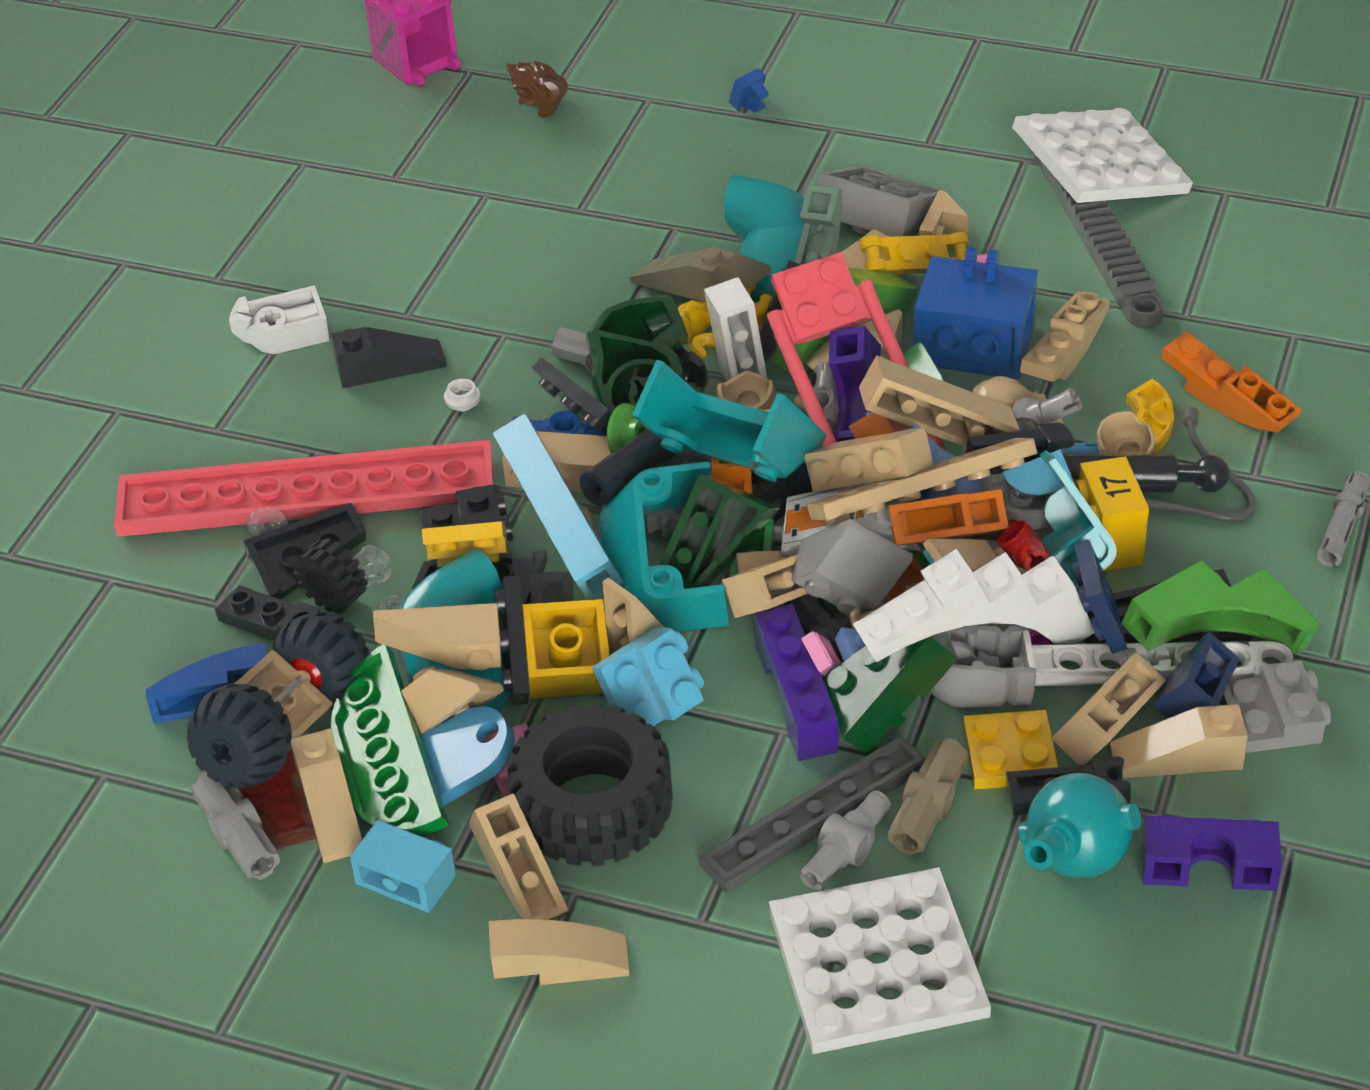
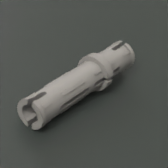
M1355 471L1354 474L1350 472L1346 477L1342 492L1335 497L1333 503L1334 513L1316 555L1318 561L1325 566L1333 567L1334 563L1336 566L1340 565L1356 520L1364 513L1366 506L1364 499L1370 488V477L1364 472Z

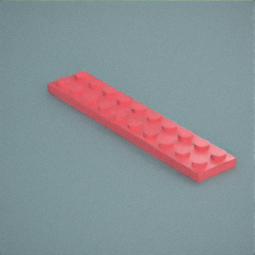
M490 440L119 475L114 527L117 537L306 519L352 503L357 514L457 502L456 491L492 484L494 487Z

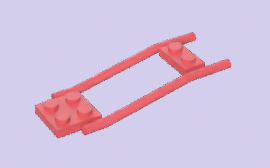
M842 252L772 274L771 281L783 310H774L767 314L780 351L809 418L826 434L822 446L835 443L836 440L794 344L799 345L830 335V332L833 330L851 328L866 323L867 320L871 319L889 360L910 368L886 318L872 281L866 280L855 286ZM926 433L936 444L947 450L942 438Z

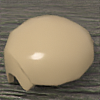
M1131 411L1110 414L1101 421L1096 432L1100 454L1153 455L1156 442L1150 424H1144L1139 421Z

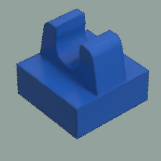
M757 68L735 80L729 103L736 110L745 106L754 113L765 108V104L761 100L769 95L764 87L766 75Z

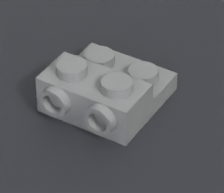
M1301 660L1261 665L1259 677L1230 680L1220 700L1222 705L1239 704L1248 734L1245 753L1322 743L1325 725H1329L1331 721L1330 708L1327 701H1318L1316 697L1318 692L1316 674L1313 670L1306 671Z

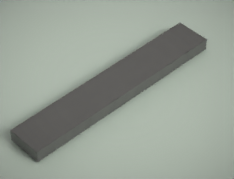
M898 736L700 855V867L725 892H728L818 837L823 824L830 815L837 813L844 817L849 811L857 809L871 791L877 790L886 795L906 783L913 771L919 773L926 758L902 736Z

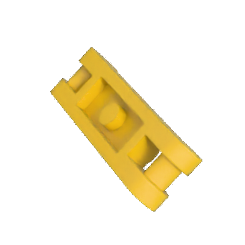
M956 232L947 235L895 237L870 235L859 240L861 251L865 252L867 262L864 263L865 270L892 272L895 274L926 273L931 256L965 260L966 245L969 244L966 232ZM947 249H953L954 257H949Z

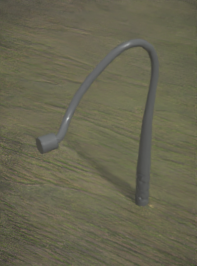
M1188 407L1183 412V424L1187 427L1191 442L1202 457L1208 456L1210 454L1199 441L1195 427L1198 425L1199 412L1194 407ZM1230 472L1229 480L1245 494L1248 500V507L1240 513L1224 514L1171 501L1145 498L1149 509L1197 515L1220 521L1244 520L1252 515L1256 507L1255 496L1251 489L1232 472Z

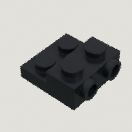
M493 484L456 491L457 502L420 509L423 529L504 521L507 541L513 540L509 518L501 519V516L507 515L503 493L495 494Z

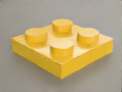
M1046 710L963 716V731L974 789L1006 787V772L1058 767Z

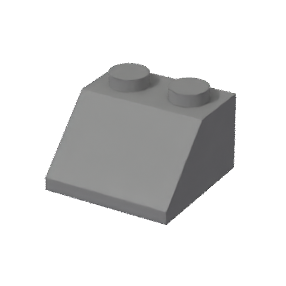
M849 519L802 539L791 581L805 588L809 595L823 598L836 605L837 609L844 614L850 615L854 608L859 609L861 613L877 607L911 563L913 554L856 521Z

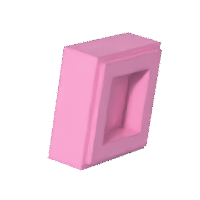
M812 631L801 638L821 674L826 675L841 664L830 641L819 633Z

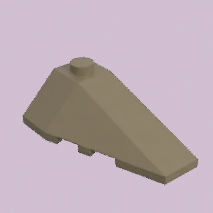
M712 247L654 259L629 278L631 283L707 303L704 289L738 277L747 291L771 273L772 270L768 264L734 252Z

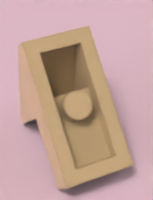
M939 190L919 228V236L966 232L968 237V215L946 191Z

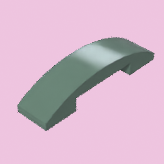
M808 184L799 217L805 224L795 263L803 265L836 253L842 214V190L840 188Z

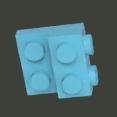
M655 626L592 667L610 708L611 705L621 707L626 711L627 715L633 712L645 719L646 725L655 726L664 719L674 721L704 701L700 689L704 686L703 678L694 667H689L684 653L688 651L687 642L679 632L673 631L671 628Z

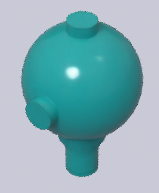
M1087 773L1062 775L1048 782L1039 790L1029 807L1027 821L1022 822L1019 826L1020 840L1025 847V860L1034 869L1044 870L1049 868L1053 872L1069 878L1087 879L1102 875L1115 867L1126 854L1131 843L1133 830H1138L1141 826V814L1136 804H1127L1120 791L1105 779Z

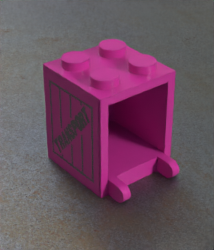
M365 0L373 59L406 85L413 83L420 87L425 84V76L445 67H449L454 71L461 68V63L457 56L451 0Z

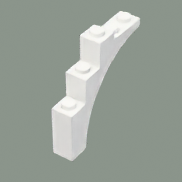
M957 549L921 570L920 572L925 580L853 624L876 662L905 646L932 635L964 626L988 623L1016 624L1038 631L1050 639L1054 645H1076L1095 633L1088 614L1083 609L1073 582L1054 556L1021 575L1005 552L972 572Z

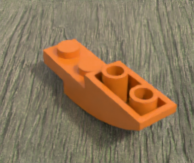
M1188 331L1170 342L1162 350L1160 358L1187 379L1183 389L1199 401L1230 419L1260 430L1278 433L1299 417L1303 411L1247 365L1237 371Z

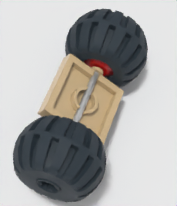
M311 612L299 616L282 628L273 643L272 651L237 682L222 686L206 694L198 702L191 714L187 728L188 749L191 757L196 758L195 764L201 771L205 770L208 773L207 777L213 781H220L221 785L231 788L257 786L277 774L289 755L291 739L303 736L330 708H333L336 699L342 700L347 687L356 680V675L353 676L350 673L362 663L363 659L369 654V649L365 646L366 641L362 634L355 632L356 627L349 621L343 622V617L325 612Z

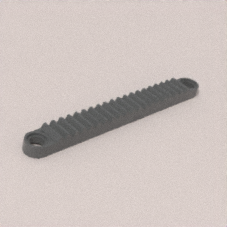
M1031 150L1127 321L1138 328L1157 326L1162 320L1163 301L1155 289L1154 279L1150 280V272L1145 271L1144 262L1141 263L1140 255H1136L1135 247L1131 246L1130 238H1126V232L1121 230V223L1117 222L1116 215L1112 214L1111 206H1107V200L1077 203ZM1137 309H1150L1152 312H1140Z

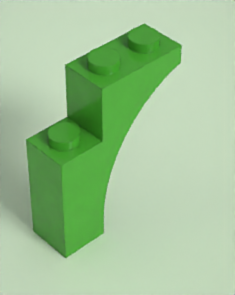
M848 268L855 286L866 280L872 281L885 314L899 309L903 313L902 320L905 319L918 290L915 286L892 272ZM830 335L799 345L794 344L806 373L810 369L806 362L830 338ZM777 344L776 351L772 355L771 360L790 374Z
M1203 560L1133 598L1121 623L1148 652L1172 639L1184 635L1208 631H1228L1279 642L1287 646L1294 654L1300 653L1309 646L1320 625L1312 614L1265 568L1229 587L1220 575L1214 572Z

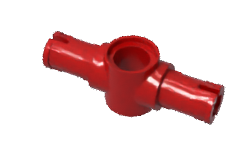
M1007 520L1009 527L1004 531L998 532L997 544L1007 553L1011 561L1018 568L1021 567L1029 571L1050 558V550L1025 520Z

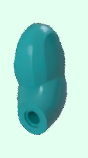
M475 548L427 576L404 598L399 609L496 603L495 591L502 590V584L490 559L480 549ZM398 649L405 663L407 685L414 681L413 676L419 671L428 667H435L436 669L464 672L501 683L503 687L502 668H506L507 662L504 653H500L501 667L485 670H459ZM510 692L500 693L485 704L484 707L493 708L500 713L508 704Z

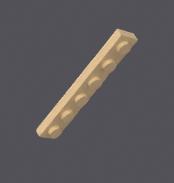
M1034 438L1010 439L934 463V466L909 477L874 482L808 503L807 507L810 518L813 520H825L827 525H836L849 520V513L862 510V514H869L885 509V502L896 498L898 503L918 499L921 497L920 491L932 487L934 492L955 487V480L965 476L967 480L987 477L990 475L989 469L1001 465V469L1021 466L1025 464V457L1037 454Z

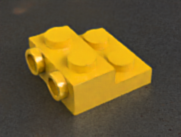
M504 521L422 529L423 545H426L427 559H437V567H443L475 548L480 549L491 562L500 561L499 553H508Z

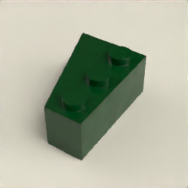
M699 475L659 565H669L676 568L682 575L684 589L710 586L736 557V553L742 551L780 508L712 475Z
M947 631L905 646L878 662L875 661L868 648L864 646L822 677L838 717L841 735L845 740L866 755H869L879 748L876 744L892 726H895L897 729L906 720L902 715L918 696L924 699L958 660Z

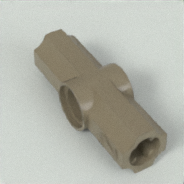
M947 737L941 741H934L919 773L913 771L909 776L903 792L902 806L888 831V842L892 843L898 852L910 856L917 852H923L939 819L945 820L949 815L954 801L956 784L968 762V751L960 745L959 741Z

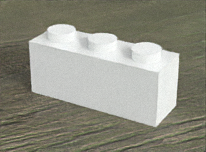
M737 277L704 289L719 367L726 381L745 371L767 378L754 302L740 279Z

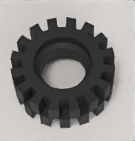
M319 539L295 560L293 564L295 571L293 574L295 578L300 579L297 583L300 589L305 588L307 590L305 595L309 599L311 597L315 599L314 604L318 607L324 605L326 611L331 612L333 610L335 614H339L349 608L366 591L368 581L363 578L366 573L364 569H358L357 566L360 562L357 558L352 560L349 557L351 552L348 549L342 551L341 544L336 541L332 544L330 539H324L323 541Z

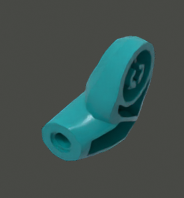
M734 174L728 182L725 193L724 213L726 224L743 242L739 254L768 264L772 270L771 273L756 283V288L750 293L752 301L757 303L763 294L772 296L775 289L771 281L772 274L781 272L788 260L795 262L805 224L799 218L804 197L783 185Z

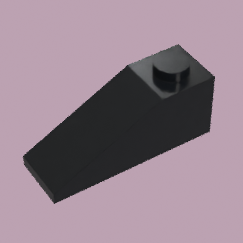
M370 327L347 329L331 334L335 362L342 389L447 367L440 341L436 339Z

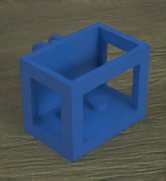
M967 247L965 260L931 256L914 307L913 346L921 341L936 366L940 369L990 376H1004L1020 380L1021 361L1027 354L1035 325L1038 270L998 265V250H990L986 263L977 262V249L974 247Z

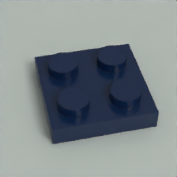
M1090 539L1074 544L1078 561L1071 563L1078 585H1084L1083 588L1078 589V595L1085 613L1091 611L1095 615L1090 619L1098 641L1105 639L1112 654L1128 649L1115 596Z

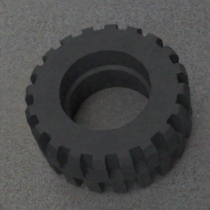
M589 704L587 708H577V705L565 707V712L556 714L553 711L542 718L541 724L533 723L524 732V738L520 737L517 740L507 765L510 794L514 793L539 848H543L544 855L557 861L560 857L565 858L566 863L580 866L581 862H591L592 866L604 865V860L614 858L616 862L629 857L630 851L635 850L639 852L650 844L649 837L654 839L663 830L664 822L670 817L672 810L671 800L673 795L669 751L666 743L661 740V734L652 725H646V720L633 712L627 715L623 708L611 705L610 709L602 708L601 704ZM588 774H603L621 780L616 786L593 794H577L559 788L573 778Z

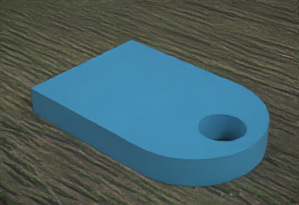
M484 706L473 707L421 735L443 806L493 778L508 762L515 743L514 731L509 722L497 710ZM498 730L494 739L484 743L486 737L491 732Z

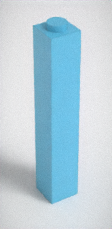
M526 414L521 415L493 432L496 441L570 574L586 599L597 600L604 595L602 581L608 577L618 585L623 584V580Z

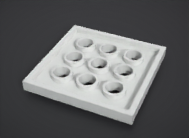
M1114 108L1113 110H1087L1085 112L1062 111L1055 114L1033 113L1031 115L1015 117L1012 128L1077 203L1189 194L1193 184L1191 179L1126 109Z
M939 867L769 901V914L812 1054L990 1018L991 1005ZM904 910H912L920 916L913 920H905L897 914ZM860 919H871L877 925L869 929H863L854 923ZM825 927L831 929L834 933L822 938L817 937L811 932L816 928ZM917 944L929 946L932 951L928 954L919 955L911 951L910 948ZM873 953H881L889 959L884 963L875 964L867 960L866 957ZM829 962H838L843 964L845 969L840 972L831 973L822 967ZM935 979L943 982L945 986L940 990H929L922 983ZM892 988L899 991L901 995L896 999L888 1000L879 996L878 993L883 989ZM847 997L855 1000L857 1004L852 1008L843 1009L835 1005L834 1002L839 998Z

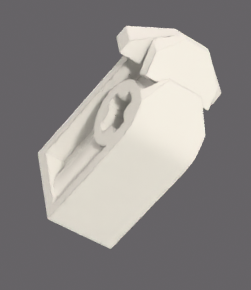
M315 285L248 302L246 296L239 297L230 313L231 332L243 342L252 344L264 353L278 354L330 341L326 315Z

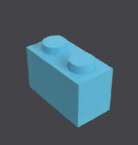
M379 820L376 821L350 856L355 884L427 913L431 912L456 877L452 848L447 847L438 840H428Z

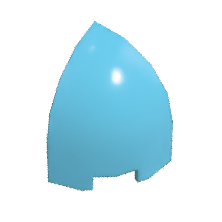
M1061 449L1050 453L1057 459L1074 483ZM1042 457L1002 472L1009 485L1025 495L1034 497L1047 496L1062 487Z

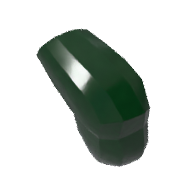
M668 294L626 300L611 306L601 313L587 332L586 342L593 364L591 385L596 399L611 412L623 403L636 406L656 360L663 361L677 375L684 379L682 361L675 351L688 344L689 339L683 319L674 301Z

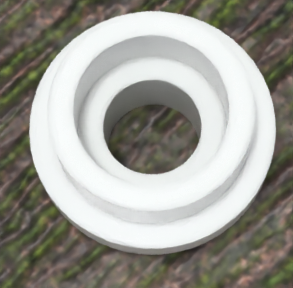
M463 378L450 382L444 393L445 404L457 411L470 410L479 403L481 398L480 391L474 382Z

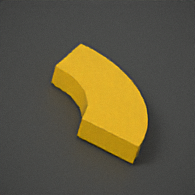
M1152 378L1127 393L1125 404L1134 412L1139 421L1144 424H1150L1156 442L1153 454L1155 455L1166 445L1171 437L1174 425V405L1167 391Z

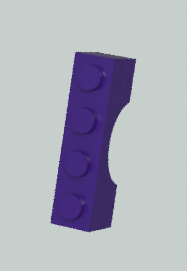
M865 326L830 332L829 367L836 383L839 404L838 420L832 432L836 442L855 439L849 426L872 413L865 409L859 386L876 355L881 357V344Z
M793 604L754 613L755 647L765 674L773 673L783 704L787 733L798 761L838 753V717L821 674L801 639L805 636Z

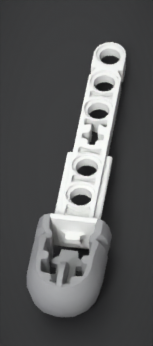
M964 626L947 631L958 660L930 692L941 702L953 707H1001L1006 701L1012 706H1030L1035 686L1103 685L1118 669L1106 668L1100 662L1103 660H1113L1122 666L1136 651L1166 679L1197 643H1164L1149 652L1141 643L1127 644L1128 649L1112 654L1108 644L1032 645L1029 630L1023 626H1009L1004 632L998 626ZM1222 642L1242 663V666L1235 668L1230 680L1259 677L1261 665L1267 664L1263 661V658L1273 657L1281 662L1293 661L1291 650L1279 642H1248V645L1239 642ZM1067 660L1074 661L1080 665V668L1070 670L1061 666L1060 663ZM1011 664L1012 668H1000V665Z

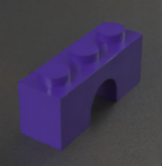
M1145 815L1142 838L1143 884L1188 887L1190 867L1199 861L1211 860L1224 865L1229 870L1232 877V889L1277 891L1282 867L1279 822Z

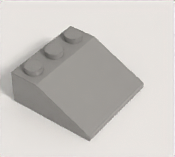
M862 165L821 172L817 181V186L834 187L842 190L841 222L852 225L851 230L868 234L875 229L889 237L916 236L938 191L942 190Z

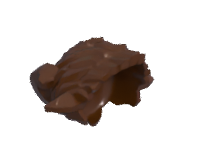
M538 61L533 63L519 62L518 64L507 63V71L511 75L512 84H514L513 89L517 90V95L520 96L518 102L530 106H539L541 109L537 114L540 117L552 115L557 110L561 99L567 93V81L557 75L549 65Z

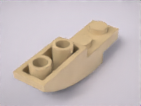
M1077 291L1051 318L1049 332L1022 358L1020 372L1051 382H1055L1057 378L1066 380L1090 347L1106 316L1110 301L1099 298L1093 292Z

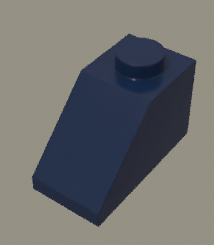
M1208 632L1165 679L1166 681L1163 683L1153 705L1167 718L1196 707L1218 706L1239 658L1211 632Z

